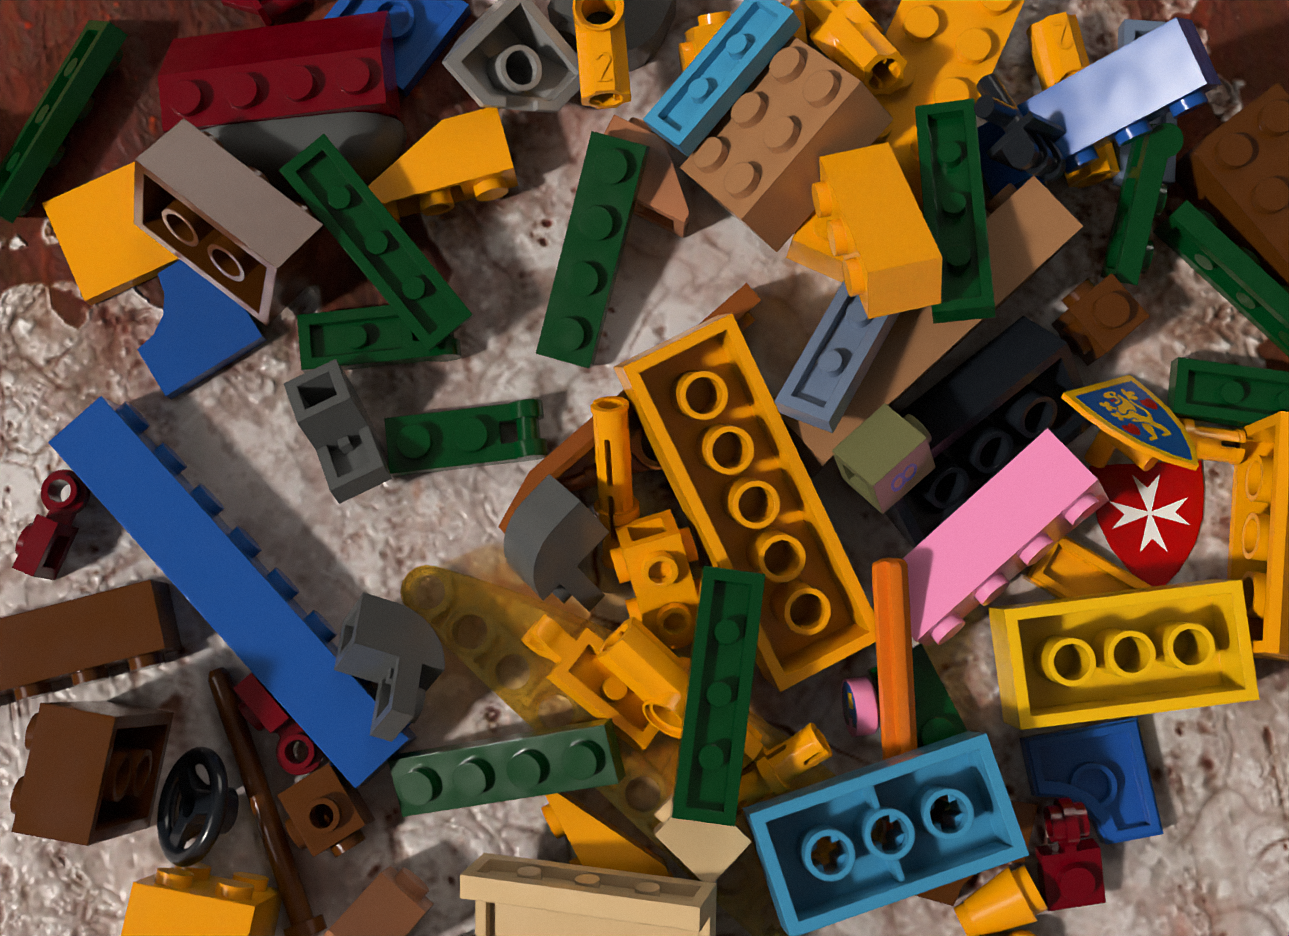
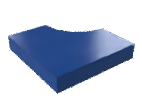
M179 260L158 273L164 291L163 316L154 335L137 350L164 395L172 400L266 342L267 339L247 310L183 261Z
M1127 717L1019 738L1031 795L1035 797H1069L1072 802L1082 801L1100 843L1109 845L1164 834L1138 717Z

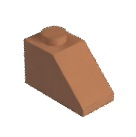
M614 114L604 132L605 135L650 147L633 214L684 238L688 230L689 210L665 140L653 132L643 120L632 117L627 121Z
M390 865L371 882L323 936H408L434 905L425 896L429 892V888L417 875L407 868L402 867L397 872Z

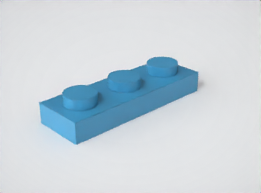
M744 0L648 112L643 121L653 132L689 157L768 65L774 55L780 51L802 25L795 12L776 0Z

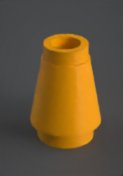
M1025 865L1013 871L1007 866L966 898L963 903L953 907L967 936H986L1037 922L1038 920L1035 915L1048 909Z

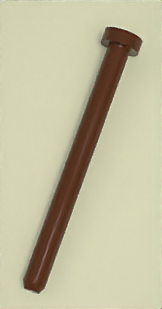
M224 667L214 669L209 672L207 681L291 924L290 927L283 929L284 935L311 936L328 927L323 914L313 915L249 726L238 708L240 700L233 689L235 686L231 674Z

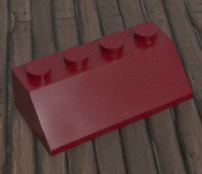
M388 11L172 39L157 76L163 132H168L183 118L199 130L220 125L342 112L377 113L401 121L390 13Z

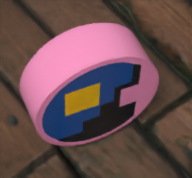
M866 676L844 679L841 685V703L848 732L852 737L875 734L879 728L880 712L877 694L872 681Z

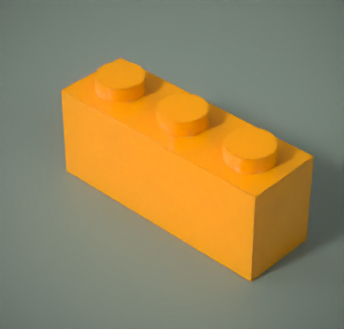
M889 142L820 156V182L812 183L813 203L818 218H828L827 235L833 256L843 255V277L849 296L859 295L868 319L941 304L942 255Z

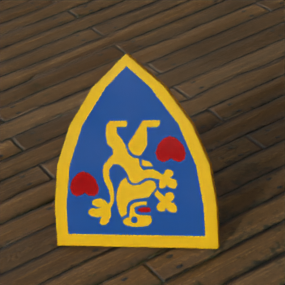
M1131 375L1063 392L1061 398L1100 428L1084 456L1090 465L1104 468L1117 448L1143 471L1150 470L1158 460L1194 471L1199 467L1195 445L1184 425L1169 407Z

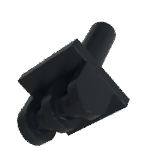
M988 74L982 77L976 86L981 97L975 103L974 112L977 117L1001 127L1005 132V135L986 151L989 158L1020 172L1025 170L1027 173L1039 176L1048 182L1058 180L1066 169V160L1055 144L1066 133L1062 126L1031 111L1023 116L996 74Z

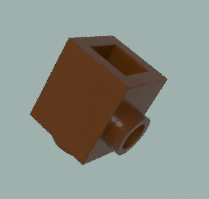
M1111 273L1096 286L1087 278L1061 301L1068 309L1051 325L1059 333L1060 338L1068 343L1070 351L1089 366L1141 325L1150 315Z
M332 762L277 795L289 815V818L285 820V826L290 837L299 849L305 850L308 848L313 857L330 849L334 857L337 858L364 841L366 837L361 829L375 820L358 789L354 788Z

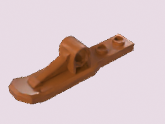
M745 283L702 322L717 315L732 313L742 333L756 321L749 311L761 299ZM623 389L617 396L629 401ZM629 401L628 417L632 474L645 471H663L659 461L649 459L642 450L641 442L645 432ZM593 416L529 471L498 526L504 534L515 510L548 474L570 492L587 486L589 489L598 486Z

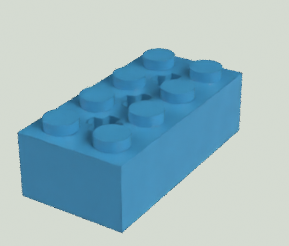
M967 731L742 808L781 927L788 936H800L1029 856L987 733ZM936 799L950 803V809L942 813L944 823L941 825L930 818V811L935 808L934 801ZM879 818L890 823L893 822L894 827L885 833L887 843L884 845L871 838V831L876 828V821ZM822 837L831 843L836 841L837 848L829 852L830 863L824 866L816 858L811 859V852L817 849V840Z

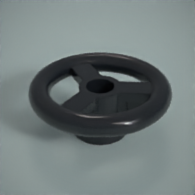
M195 747L185 752L170 770L160 795L157 812L159 844L164 856L172 864L179 867L195 865L206 857L217 841L219 834L228 833L238 815V794L233 787H228L227 772L222 759L214 750L208 747ZM201 764L205 767L210 785L206 784L196 774L195 767ZM181 790L182 798L179 805V817L175 824L176 806ZM199 834L195 842L190 847L184 849L186 842Z

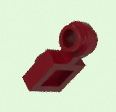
M67 469L58 470L51 473L44 480L41 487V499L49 511L46 516L37 514L33 523L28 524L21 532L15 547L18 556L12 568L32 577L56 580L79 530L72 523L77 513L81 512L88 504L91 490L74 471ZM69 484L71 487L70 496L65 501H62L61 491Z
M250 673L233 688L243 700L238 705V708L245 719L258 731L261 732L266 728L270 734L277 733L280 737L276 746V757L279 765L286 772L293 775H304L316 770L320 766L325 754L253 673ZM298 740L303 741L308 747V756L303 762L297 760L293 754V747Z
M1069 797L1056 798L1053 805L1044 807L1043 814L1050 841L1058 843L1035 847L1039 889L1048 907L1047 911L1106 903L1101 847L1093 838L1080 840V838L1089 837L1090 823L1086 808L1082 801L1072 802Z

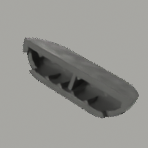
M342 112L228 124L200 130L201 132L206 131L214 135L222 143L225 150L244 165L261 171L271 185L285 196L299 194L279 169L322 134L329 138L367 186L389 168L400 154H403L407 140V130L399 120L383 114L369 112Z

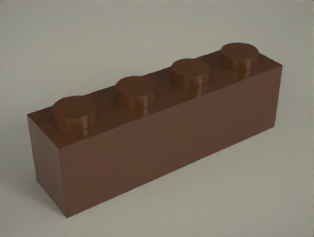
M146 580L0 618V697L14 693L16 702L52 694L51 684L72 678L73 687L107 680L109 679V668L129 663L130 672L146 670L166 664L164 654L183 649L169 584L155 580Z

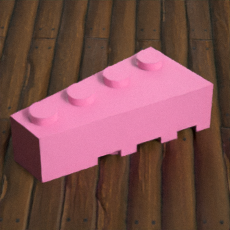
M1048 428L903 558L908 564L911 635L916 642L929 646L934 641L938 645L947 642L965 625L963 618L980 604L985 606L995 600L1006 590L1010 584L1009 581L1027 566H1031L1039 561L1051 550L1054 544L1109 501L1099 480Z

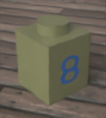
M886 403L832 450L843 480L882 514L889 510L935 468L929 447L932 438L925 426L910 414L902 418Z

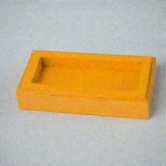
M1064 536L1054 544L1044 557L1029 566L1023 576V579L1057 599L1152 587L1068 536Z

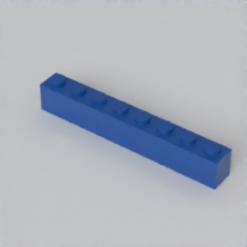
M100 396L48 443L354 788L366 785L389 764L388 761L400 754L417 738V735L409 728L412 723H408L392 742L369 736L377 691L370 684L372 681L334 670L338 650L337 646L332 642L338 635L334 628L316 610L307 614L293 599L299 593L293 582L276 567L271 572L267 570L256 557L262 551L257 542L239 525L232 530L218 515L224 509L221 502L204 485L199 484L194 488L181 474L187 468L184 461L164 442L158 447L144 433L150 427V424L135 407L127 401L120 406Z

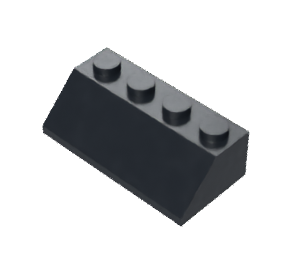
M1022 316L899 413L902 418L907 414L914 416L928 430L932 438L929 447L935 464V468L885 512L886 516L913 549L1047 428L1067 446L1093 425L1092 422L1061 398L1063 392L1084 387L1068 343L1027 317Z

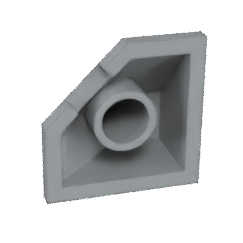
M532 0L496 1L458 38L442 61V64L480 107L555 113L580 89L577 54Z

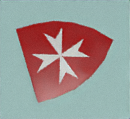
M1198 460L1199 467L1196 471L1167 462H1157L1148 471H1143L1135 463L1106 465L1104 468L1089 466V471L1099 480L1109 498V501L1095 511L1097 522L1110 548L1135 577L1152 587L1166 585L1180 571L1193 549L1203 519L1204 483L1201 460Z

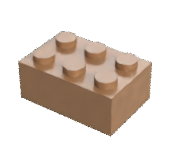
M792 35L680 168L715 201L774 251L778 252L815 210L812 198V183L820 182L819 157L870 146L891 123L893 118L862 81Z

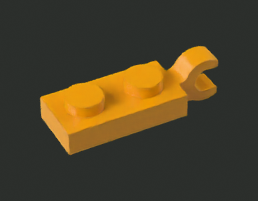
M543 614L539 621L536 620L521 638V641L538 655L556 663L546 678L596 719L612 718L617 736L637 752L645 750L659 730L645 717L642 711L644 701L597 659L600 654L599 649L605 641L587 627L574 639L556 621Z

